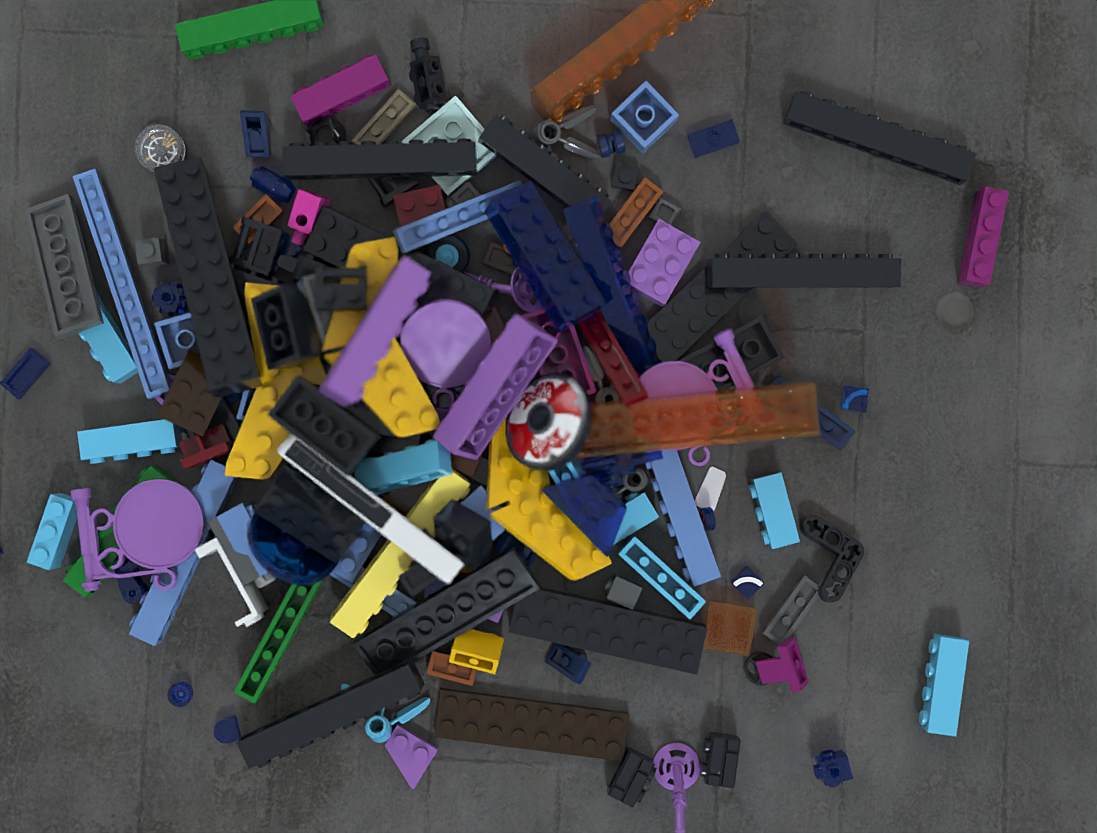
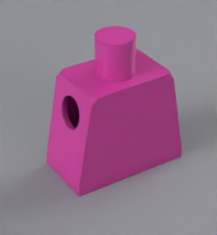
M298 189L288 226L295 229L291 242L305 246L308 235L311 234L322 207H329L331 199L311 191Z

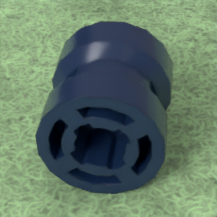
M620 129L612 131L609 135H596L602 159L609 157L612 153H625L624 140Z

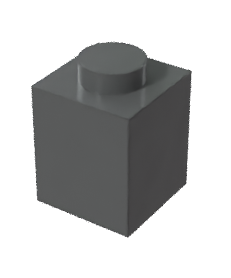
M159 237L135 241L138 265L145 268L170 265L166 241Z
M617 574L614 575L613 579L609 577L604 587V591L607 592L605 595L607 599L631 610L634 609L643 589L641 585Z

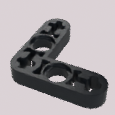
M809 515L800 522L801 533L836 555L818 590L822 601L833 603L840 600L863 558L864 547L859 541L819 516ZM813 521L814 527L818 530L809 531L810 526L807 523ZM829 532L837 536V543L835 545H830L826 540ZM854 546V552L857 554L851 556L848 561L842 560L848 558L850 554L848 548ZM838 565H843L846 568L847 574L845 578H840L836 574V567ZM834 582L841 583V585L837 584L833 588L832 592L835 593V596L828 597L829 592L826 588L832 587Z

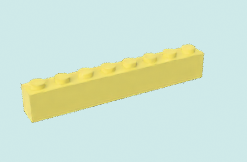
M452 468V475L437 478L430 482L405 518L421 530L427 528L434 538L436 535L433 517L452 499L458 501L459 499L463 500L470 491L469 480ZM387 539L332 612L330 623L353 639L358 633L362 634L369 624L367 620L372 614L376 615L383 606L382 600L386 595H392L398 586L396 583L399 579L398 576L412 567L410 563L414 558L390 539Z

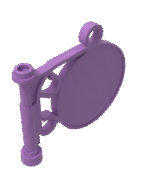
M452 299L434 300L417 308L407 319L402 330L400 342L401 350L416 377L429 385L438 387L433 393V403L437 404V395L439 393L445 392L450 396L449 407H439L432 404L439 416L440 423L447 417L454 403V392L450 387H457L469 382L478 371L479 364L486 359L491 351L490 331L483 317L471 306ZM437 429L428 432L432 436L436 433Z
M731 328L713 336L717 346L720 345L724 350L723 353L727 361L723 359L714 360L711 362L707 373L699 367L683 361H666L654 365L639 378L648 392V399L630 406L633 424L646 441L666 450L690 448L688 457L695 466L705 465L710 459L709 449L703 445L736 430L753 419L755 424H759L760 427L768 425L773 421L771 418L773 416L772 412L766 413L755 390L756 387L734 344L735 336ZM721 363L727 367L742 399L729 397L720 405L717 388L711 379L724 381L729 376L728 374L721 377L715 376L713 368L716 364ZM729 402L743 404L742 416L736 424L706 438L714 429L719 412L730 420L738 418L736 414L729 415L725 412V406ZM703 446L706 452L705 458L702 461L694 460L692 458L693 451Z
M155 479L145 481L131 488L122 497L115 510V514L108 509H97L92 513V508L89 506V498H92L91 488L70 491L71 500H74L76 505L81 554L84 560L86 583H81V587H84V592L100 589L99 585L102 582L96 581V579L125 578L162 572L169 573L172 577V582L169 586H164L160 582V575H155V586L160 590H169L176 586L178 581L177 574L169 567L176 566L187 560L195 552V549L199 547L205 531L203 508L191 490L171 480ZM103 512L108 516V522L105 526L97 527V516ZM113 525L114 536L119 548L111 547L100 554L98 530H107ZM111 551H114L118 554L119 561L116 565L111 566V569L121 567L126 556L132 562L142 567L155 570L118 574L106 568L102 560Z

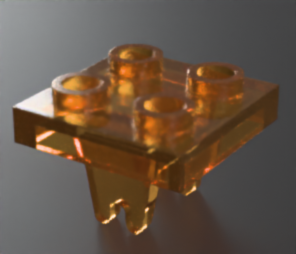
M709 600L705 621L707 632L703 648L749 656L757 609Z

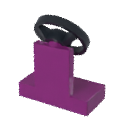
M795 637L786 638L777 647L780 657L773 658L766 652H756L747 658L744 672L749 681L755 685L788 681L792 692H800L809 682ZM759 655L770 657L769 659L753 660L754 657ZM749 662L754 665V671L758 675L757 681L752 680L748 675L747 668Z

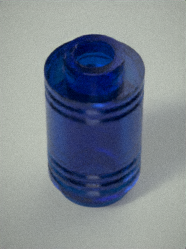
M261 166L259 169L255 168L250 176L253 188L281 203H288L295 193L296 186L293 185L292 181L264 166Z

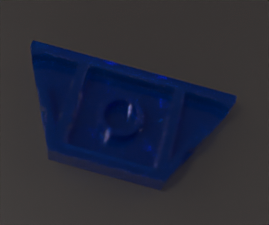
M594 472L582 475L580 478H570L558 484L545 485L542 491L608 557L626 513L627 506Z

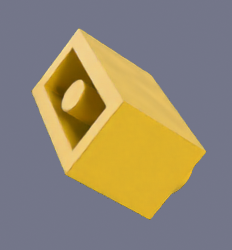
M471 628L455 638L449 662L496 674L505 638Z

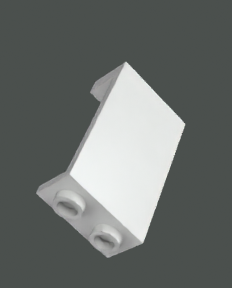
M217 538L195 549L199 558L213 554L216 551L219 552L252 612L235 622L237 627L243 623L248 627L265 617L263 612L269 608L254 581L242 586Z

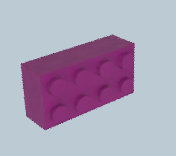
M566 301L521 315V317L539 325L558 340L535 374L536 378L551 373L563 374L580 383L588 395L596 393L597 391Z

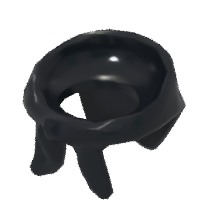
M334 115L318 119L313 123L312 128L307 124L304 125L305 130L310 134L309 146L319 142L317 133L320 127L324 125H329L332 129L331 137L333 140L328 145H337L338 142L346 141L347 139L344 126Z

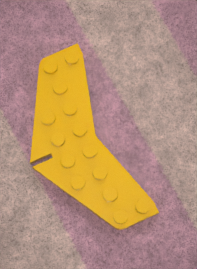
M395 237L355 245L349 252L345 268H358L359 265H367V309L394 265L398 263V247ZM342 278L341 284H356L359 282V278ZM333 311L322 351L344 347L366 311ZM394 336L388 343L391 345L388 354L384 359L381 358L376 363V366L379 367L376 374L362 386L365 388V392L361 399L397 437H406L435 430L440 424L439 416ZM341 352L327 354L323 357L333 367Z
M245 283L244 296L253 348L263 386L256 388L226 462L225 476L253 479L271 478L285 459L277 452V449L290 432L267 414L298 375L305 377L314 385H321L327 376L320 357L293 368L268 370L251 298L277 287V285Z
M506 417L489 442L486 511L503 503H506L507 506L490 513L488 516L570 580H579L611 565L612 562L607 552L583 523L579 522L573 511L550 485L548 471L531 469L514 458L506 441Z

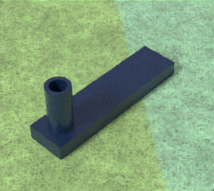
M779 375L763 393L764 396L839 451L846 446L856 433L853 428Z

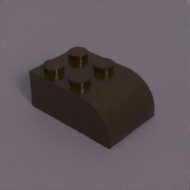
M190 346L157 416L203 436L222 397L214 399L209 391L198 349Z

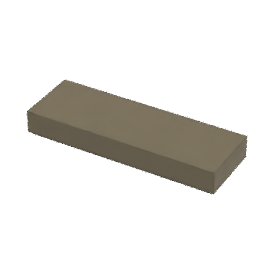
M398 88L354 137L352 142L355 145H361L362 141H374L376 144H383L417 105Z

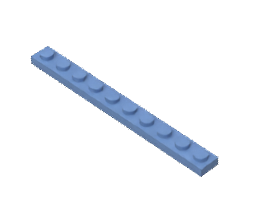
M92 169L75 175L73 179L147 399H152L166 394L171 385L99 171Z

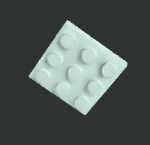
M454 96L402 141L403 144H406L410 140H423V143H433L435 139H445L447 142H457V139L462 138L471 139V142H476L477 172L496 157L495 154L478 142L479 136L485 129L457 96ZM473 176L432 177V179L441 186V189L449 197Z

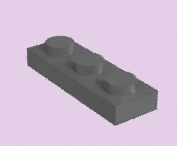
M802 575L765 626L762 633L778 645L786 638H790L818 599L819 585L805 575Z

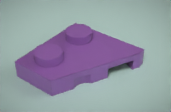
M399 723L385 744L409 786L414 789L436 754L438 747Z

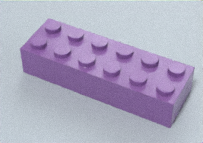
M407 257L402 258L394 265L318 389L319 392L343 407L360 400L365 392V388L362 386L368 379L371 380L379 368L376 366L377 361H380L381 358L384 359L391 349V345L388 343L394 336L397 337L405 325L402 323V320L407 315L410 316L417 305L414 300L420 294L422 295L429 286L430 282L427 279L431 274Z
M515 314L508 321L506 329L500 338L492 345V350L486 359L479 364L478 371L465 385L459 399L452 404L451 411L438 425L433 437L451 453L477 460L558 340L539 325Z

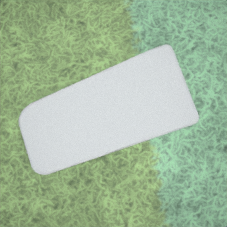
M715 467L709 468L696 496V506L711 513L714 512L726 478L724 471Z

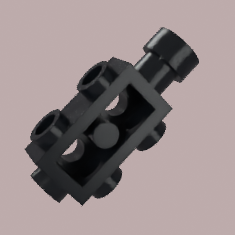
M416 38L410 41L411 52L415 55V60L410 63L411 70L409 72V78L414 83L415 88L413 99L415 104L418 105V109H424L427 113L436 112L440 106L448 103L439 56L429 55L430 45L428 38Z

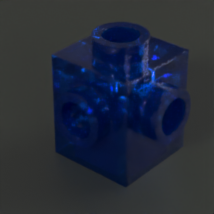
M169 281L168 285L159 283V287L154 289L152 295L153 306L160 308L159 313L173 317L174 313L184 314V311L188 308L185 291L182 290L183 285Z
M825 750L820 752L819 756L814 757L816 765H813L815 777L817 780L820 779L825 786L837 787L842 785L843 781L853 779L848 756L843 750Z

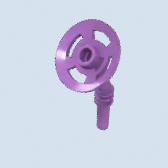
M522 265L517 267L511 277V286L495 283L493 279L488 280L487 277L483 279L482 275L478 277L464 272L499 289L498 293L513 296L517 305L526 312L530 313L541 309L545 302L546 290L543 279L532 266ZM519 274V279L517 280V282H516V284H515V279H516L517 275ZM527 274H529L532 277L536 285H534L533 281L528 276H526ZM534 294H537L536 302L532 306L530 300Z
M669 743L660 748L654 757V767L656 768L654 776L663 787L673 790L672 806L675 808V832L685 833L687 793L684 789L690 787L697 780L700 773V761L695 751L688 745ZM681 750L686 752L684 757H671L669 751ZM663 758L664 762L662 769L664 774L660 775L659 764L661 759ZM693 760V762H694V772H693L692 777H690V776H689L690 773H691V764H690V761ZM667 763H670V764H669V768H670V771H669V772H667V770H666ZM685 764H687V772H686V774L684 773V772H685V768H684V765H685ZM670 778L674 780V785L668 783Z

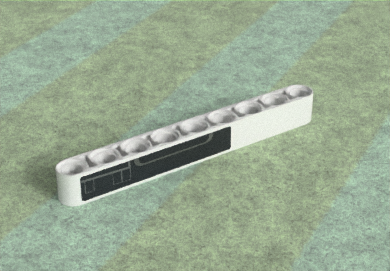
M291 433L277 449V452L444 582L449 584L464 565L460 559L351 475H344Z

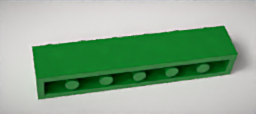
M274 0L175 24L181 52L188 59L192 60L201 59L204 55L210 53L223 54L227 52V49L235 47L244 49L256 42L269 43L273 41V38L281 36L283 38H290L302 31L315 32L319 30V27L325 26L319 0Z
M156 465L145 467L139 474L138 478L140 480L136 485L155 479L180 482ZM132 485V486L125 492V494H126L131 488H133L134 486ZM118 505L111 510L113 514H115ZM113 525L107 530H98L100 554L111 547L119 548L114 536ZM111 551L102 562L106 568L112 571L111 566L118 563L119 556L116 552ZM81 554L77 562L74 561L68 566L65 571L67 575L62 581L84 598L94 595L97 590L84 592V587H81V583H86L84 560ZM106 578L96 579V581H101L103 583Z
M327 575L312 583H292L234 691L235 694L254 704L262 698Z

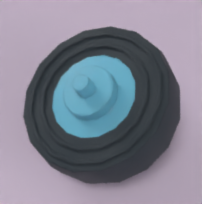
M447 235L433 241L428 248L427 255L459 271L464 272L469 265V247L458 236Z

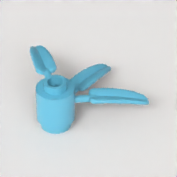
M342 684L341 690L348 688L350 686L348 684ZM424 697L398 711L396 718L388 721L383 716L385 707L380 709L379 715L369 718L366 722L365 729L368 736L377 743L387 741L392 734L391 725L398 721L404 724L415 717L429 705L430 698ZM383 727L381 732L376 733L377 728Z

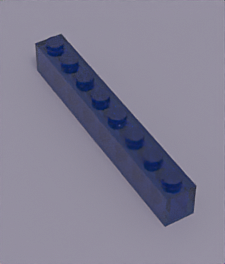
M595 196L563 209V213L606 323L637 376L640 378L649 368L663 361L658 358L656 342L653 337H650L647 329V319L642 315L639 308V298L632 290L628 271L623 267L621 251L615 246L613 241V231L605 220L604 207Z

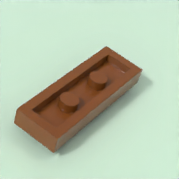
M644 178L603 231L602 236L621 249L664 191L647 178Z

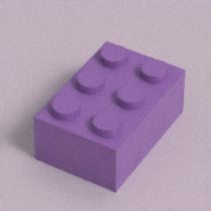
M658 219L622 285L663 308L701 242Z

